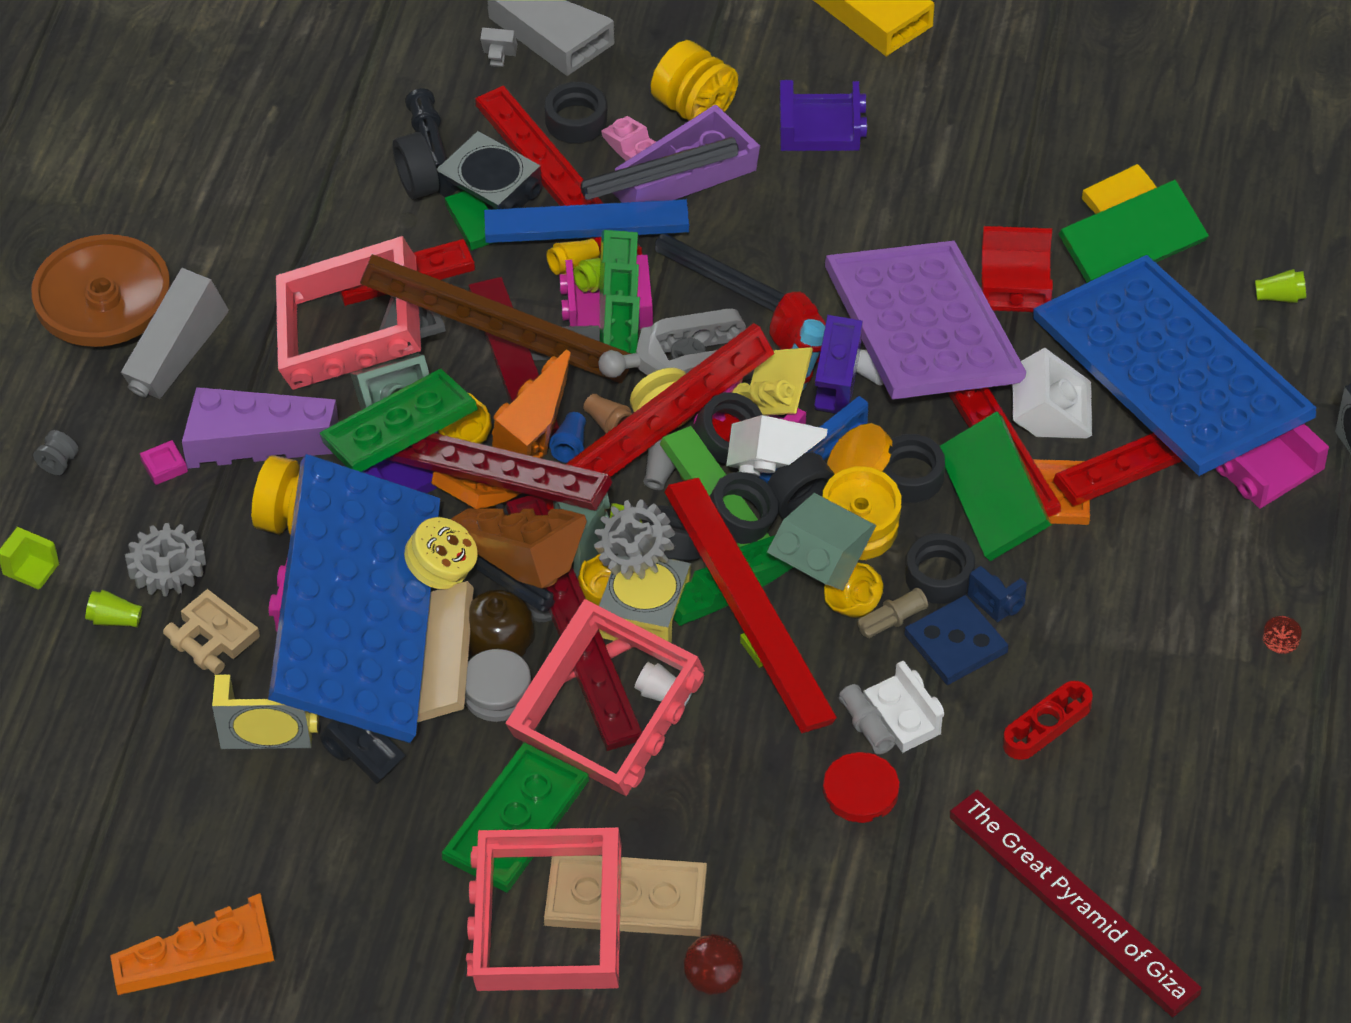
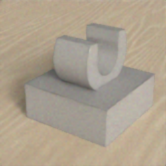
M482 27L480 40L484 53H488V59H491L490 66L503 67L505 55L516 56L518 44L515 31Z

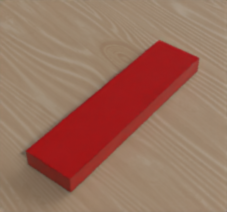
M464 239L413 252L416 256L417 271L439 280L475 270L473 258ZM362 284L339 291L344 306L387 295Z
M1152 433L1055 474L1053 482L1074 507L1177 464L1182 460Z

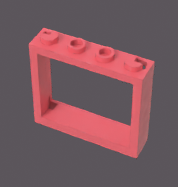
M403 236L276 275L278 370L292 390L421 351L419 306L396 298L397 325L298 355L297 304L361 285L360 281L371 254L417 271L416 256Z
M584 599L505 724L513 737L588 773L590 778L627 796L631 788H636L642 781L645 774L644 767L651 756H656L662 749L665 741L664 735L671 724H676L680 720L685 708L684 703L690 693H695L701 686L705 670L698 656ZM598 629L680 670L679 675L617 774L534 731Z
M618 827L478 831V846H472L471 867L472 869L477 868L476 881H470L469 900L470 904H475V916L468 917L467 924L468 939L474 940L473 953H467L466 955L467 977H473L477 991L619 988L622 843ZM602 855L600 965L490 967L494 858Z

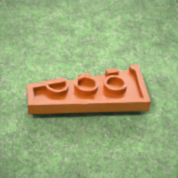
M259 893L247 898L248 904L234 910L230 906L214 912L215 918L196 926L193 921L178 927V931L172 936L164 939L156 936L110 955L117 994H126L274 961L261 894Z

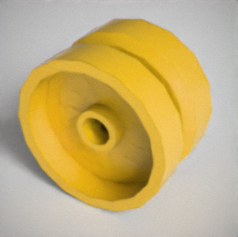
M854 466L843 469L832 476L823 489L822 497L876 525L859 560H868L882 555L891 548L898 534L901 493L897 484L886 473L872 467Z

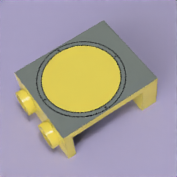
M619 554L617 555V557L629 560V556L627 555L620 557ZM669 559L667 563L658 561L656 563L658 572L654 573L648 568L645 570L644 579H640L636 572H633L630 580L625 579L621 571L616 576L611 573L599 606L671 643L672 620L685 583L690 582L691 563L676 559ZM599 629L603 639L613 641L618 639Z
M215 675L212 707L221 749L311 748L312 733L319 732V715L268 699H235L231 676Z

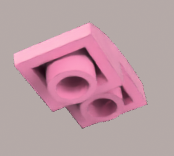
M628 116L616 120L612 125L601 131L603 138L625 161L656 143V141L649 138L646 126Z

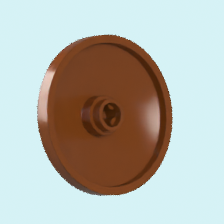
M101 234L74 240L48 256L34 276L31 293L35 313L41 324L52 335L66 342L81 346H109L128 341L144 333L171 287V282L165 261L151 246L128 236Z

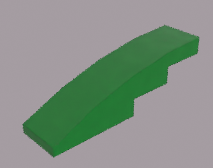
M604 229L601 234L600 342L633 354L636 353L638 344L640 297H637L639 264H636L638 232Z
M775 535L739 547L761 587L769 584L793 568V566L767 553ZM707 567L694 571L691 582L685 583L673 617L679 626L728 606L726 599Z

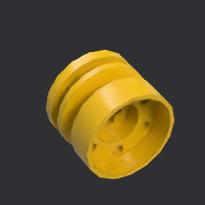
M690 40L678 42L667 51L658 63L651 80V94L669 109L677 111L679 116L688 121L715 104L725 112L731 104L738 87V74L733 67L724 64L719 58L712 57L709 51Z
M273 455L269 456L264 462L256 481L252 499L251 517L253 526L256 529L280 534L288 527L289 534L291 535L300 470L296 460Z

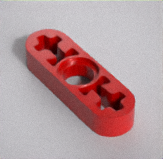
M1081 681L1066 682L1009 724L1004 731L1003 749L1005 753L1013 759H1028L1088 715L1091 710L1093 697L1091 688ZM1069 697L1074 699V701L1068 704ZM1080 697V698L1082 699V701H1081V703H1080L1079 701H1077V700H1075V699H1078V698ZM1043 714H1051L1058 719V723L1053 726H1045L1037 718ZM1028 736L1026 744L1023 741L1014 742V737L1022 740Z

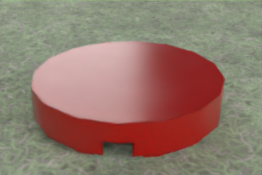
M856 752L843 755L832 762L825 772L823 794L825 800L830 804V809L836 815L848 821L866 823L873 821L875 817L880 815L884 817L891 812L898 800L900 782L896 770L887 760L872 753Z

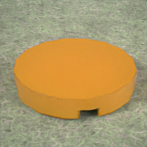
M872 423L859 425L849 430L838 440L831 450L827 465L834 474L854 466L872 467L882 472L891 457L889 448L892 446V439L878 425Z

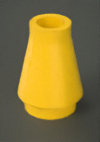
M592 238L584 241L555 243L547 251V262L554 274H566L565 260L572 259L574 270L581 260L598 258L600 251L597 242Z

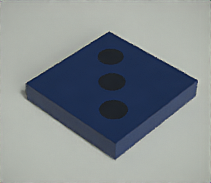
M966 595L905 627L907 639L947 686L1008 653L1009 645Z

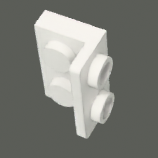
M904 661L896 664L895 676L863 691L871 706H876L881 712L882 722L896 739L894 742L902 753L941 734L942 717H944L941 703L936 697H931L928 694L919 673L916 670L911 671Z

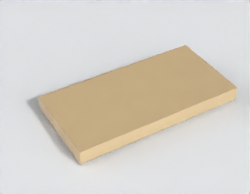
M468 581L458 583L450 589L432 591L430 594L417 722L464 709L470 641L469 609L473 600L474 590Z
M552 856L544 915L545 926L601 930L602 856ZM621 857L620 931L700 937L707 863Z

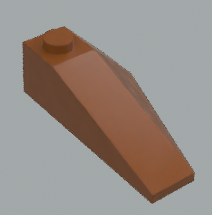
M468 508L451 518V520L459 523L468 531L476 543L479 556L519 582L530 584L537 588L552 586L557 582V578L570 571L587 522L584 514L564 509H551L548 515H535L533 509H522L520 513L505 515L503 509Z

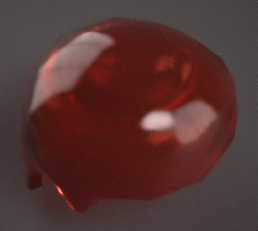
M712 934L700 937L689 946L684 958V972L686 978L696 990L709 995L724 993L741 979L743 970L742 954L738 946L729 938Z

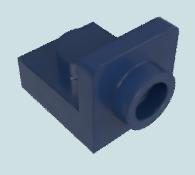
M980 566L970 573L967 596L998 623L1009 614L1014 615L1022 609L1026 601L1027 583L1020 578L1005 588L997 576L991 575Z

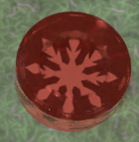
M1286 616L1273 617L1265 625L1263 641L1270 650L1276 653H1290L1299 646L1302 630L1300 625L1292 618Z

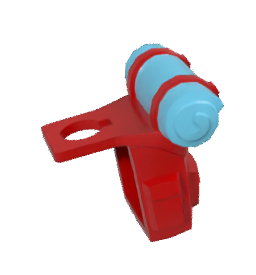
M791 292L785 294L776 307L770 323L769 334L780 350L813 348L802 389L804 390L812 378L814 365L819 362L826 323L818 313L815 304L804 293Z

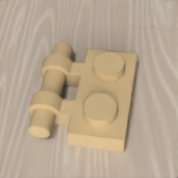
M208 589L181 610L182 620L186 622L182 627L179 628L174 623H169L163 630V634L171 640V645L180 652L186 651L194 658L193 661L203 670L209 669L215 675L221 673L225 667V663L217 657L219 654L225 652L234 659L260 637L258 627ZM199 634L209 640L203 646L194 640Z

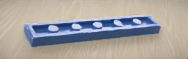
M687 199L484 210L486 243L601 237L604 229L638 232V235L689 232Z

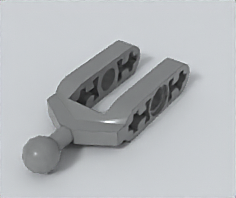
M722 309L665 318L657 321L651 327L641 329L636 353L622 355L614 350L604 352L598 361L599 370L606 377L611 378L620 376L625 369L638 367L646 375L665 368H678L688 373L717 350L684 355L669 361L665 353L671 352V347L677 340L685 337L695 338L701 341L704 346L728 343L744 331L746 325L739 312L735 309ZM754 370L744 376L742 380L751 379Z

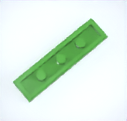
M689 426L662 438L660 446L684 480L699 477L710 496L719 479L726 474L693 427ZM726 495L723 497L726 508L734 516L746 521L758 520L742 496ZM766 533L760 540L770 537L769 534ZM737 543L738 547L747 545V544Z

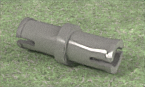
M852 684L845 687L839 694L841 696L839 700L852 716L853 726L858 732H863L876 754L888 752L895 745L894 741L896 739L882 722L881 712L876 706H871L858 685Z

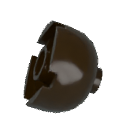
M489 590L479 594L471 601L469 609V654L474 657V654L477 655L491 649L508 650L518 654L520 657L526 654L525 649L530 643L533 644L535 633L534 618L524 600L513 592Z

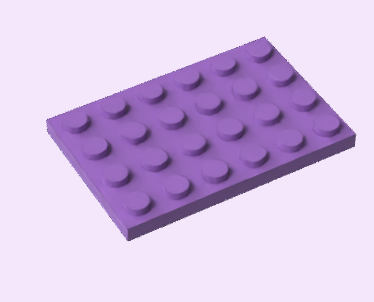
M955 241L826 255L825 268L851 319L863 321L861 339L891 399L1016 384L1025 379L1026 370Z

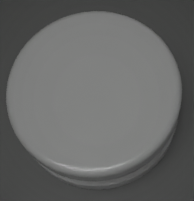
M503 649L486 650L472 657L468 661L465 705L469 711L487 721L499 722L508 720L531 684V673L525 660L518 654Z

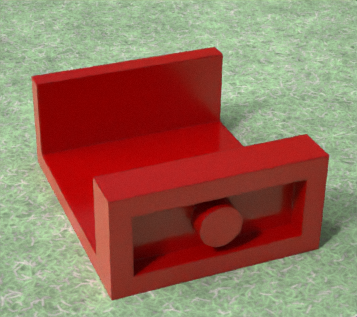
M984 226L981 290L993 311L1033 312V308L1052 300L1053 285L1050 279L1052 228Z

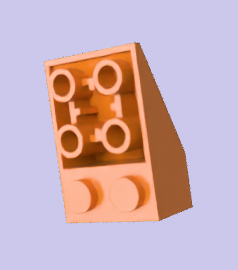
M566 349L558 358L556 356L551 357L543 366L542 374L535 381L529 379L525 382L517 394L518 397L511 404L506 402L497 410L494 415L492 447L541 459L547 454L549 441L566 386L570 351Z

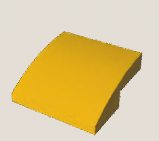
M1136 164L1084 189L1082 200L1097 214L1157 187L1145 171Z

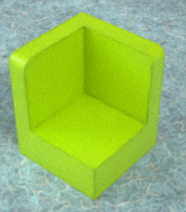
M19 527L14 530L0 548V565L3 575L36 589H40L59 565L55 544L52 541Z

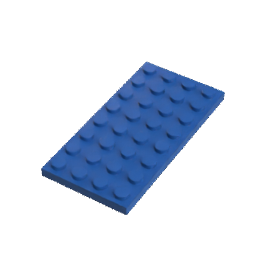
M1148 255L1033 308L1034 320L1198 476L1316 418V407Z
M305 454L300 462L268 700L408 743L416 736L431 587L419 581L411 573L405 561L404 551L406 543L422 522L430 518L439 517L440 498Z

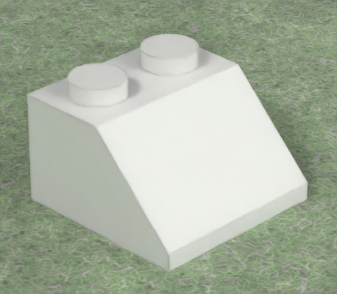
M1046 348L1022 360L1021 363L1026 370V377L1020 383L1012 384L1013 420L1036 437L1088 438L1092 436L1091 381Z
M764 415L733 423L726 466L738 468L739 472L753 474L757 477L760 476V472L775 473L776 468L790 465L827 436L828 429Z

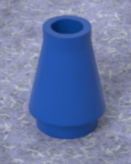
M577 412L568 413L549 441L551 454L560 462L567 463L577 454L584 451L586 419L582 414Z

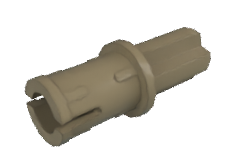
M914 588L909 593L893 601L887 599L883 602L882 607L857 621L860 633L867 638H871L893 625L895 627L901 626L903 620L927 609V598L921 589Z

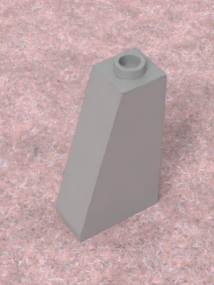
M488 0V13L492 21L505 30H514L515 36L519 41L566 76L614 45V21L569 1Z
M184 268L180 269L121 371L129 384L128 388L133 393L141 397H146L149 394L161 399L227 315L229 309L211 279Z

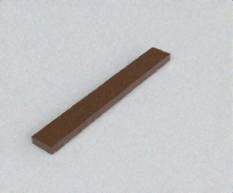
M371 254L360 281L362 285L550 357L556 356L558 358L567 349L571 352L569 364L612 381L622 383L630 369H625L620 376L615 378L606 377L599 370L598 364L599 358L604 352L614 350L622 355L631 353L374 254Z

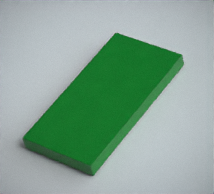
M1176 180L1062 228L1059 232L1060 238L1087 283L1145 255H1148L1155 263L1206 241L1209 236Z
M438 369L321 431L319 434L322 443L346 467L362 472L478 410L474 398L442 369Z
M998 411L940 445L945 455L946 470L984 556L989 561L994 560L1052 525L1006 423Z
M524 742L442 851V860L476 877L477 868L472 869L471 852L472 846H478L479 830L555 829L589 782V774ZM533 857L494 858L493 886L508 893Z

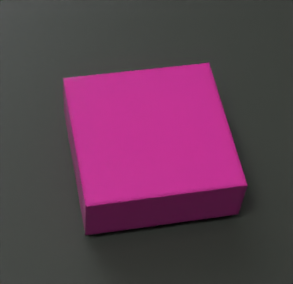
M173 440L140 453L141 462L155 485L188 472L187 465Z

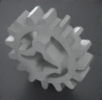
M641 499L636 507H633L629 500L624 502V509L621 511L615 506L611 507L613 516L611 518L602 516L600 519L604 523L605 528L595 530L596 536L602 540L594 544V548L601 554L598 557L604 566H608V569L615 576L621 571V574L627 580H630L633 572H636L640 579H644L645 570L648 568L652 572L657 573L656 563L658 561L667 563L669 559L664 552L665 550H673L675 547L671 540L668 539L675 535V531L668 525L671 522L665 513H661L657 505L653 503L648 508L644 500ZM640 519L647 520L649 522L642 524L640 522ZM615 554H619L620 557L627 555L629 560L619 558Z
M165 523L163 530L159 531L154 525L150 526L151 534L145 535L139 532L137 534L139 543H129L130 553L125 554L130 579H135L138 589L147 585L148 594L152 595L157 589H161L163 596H167L169 589L172 588L179 594L182 593L181 585L187 584L193 587L195 585L193 576H203L202 566L206 565L203 542L196 539V533L193 530L185 534L184 526L181 524L175 530L170 529L169 523Z

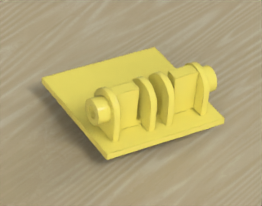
M811 347L773 350L775 354L754 369L751 384L739 383L732 393H738L749 398L759 407L764 416L796 414L813 352Z

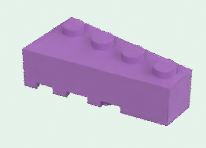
M715 104L616 167L615 171L729 137L735 138L738 144L737 156L616 191L613 194L622 203L676 200L756 171L760 145Z
M196 387L182 439L187 469L199 468L200 463L217 461L218 466L232 464L233 459L253 457V461L257 462L266 461L272 455L285 454L286 458L304 457L305 454L312 456L333 454L322 443L319 433L339 422L336 400Z

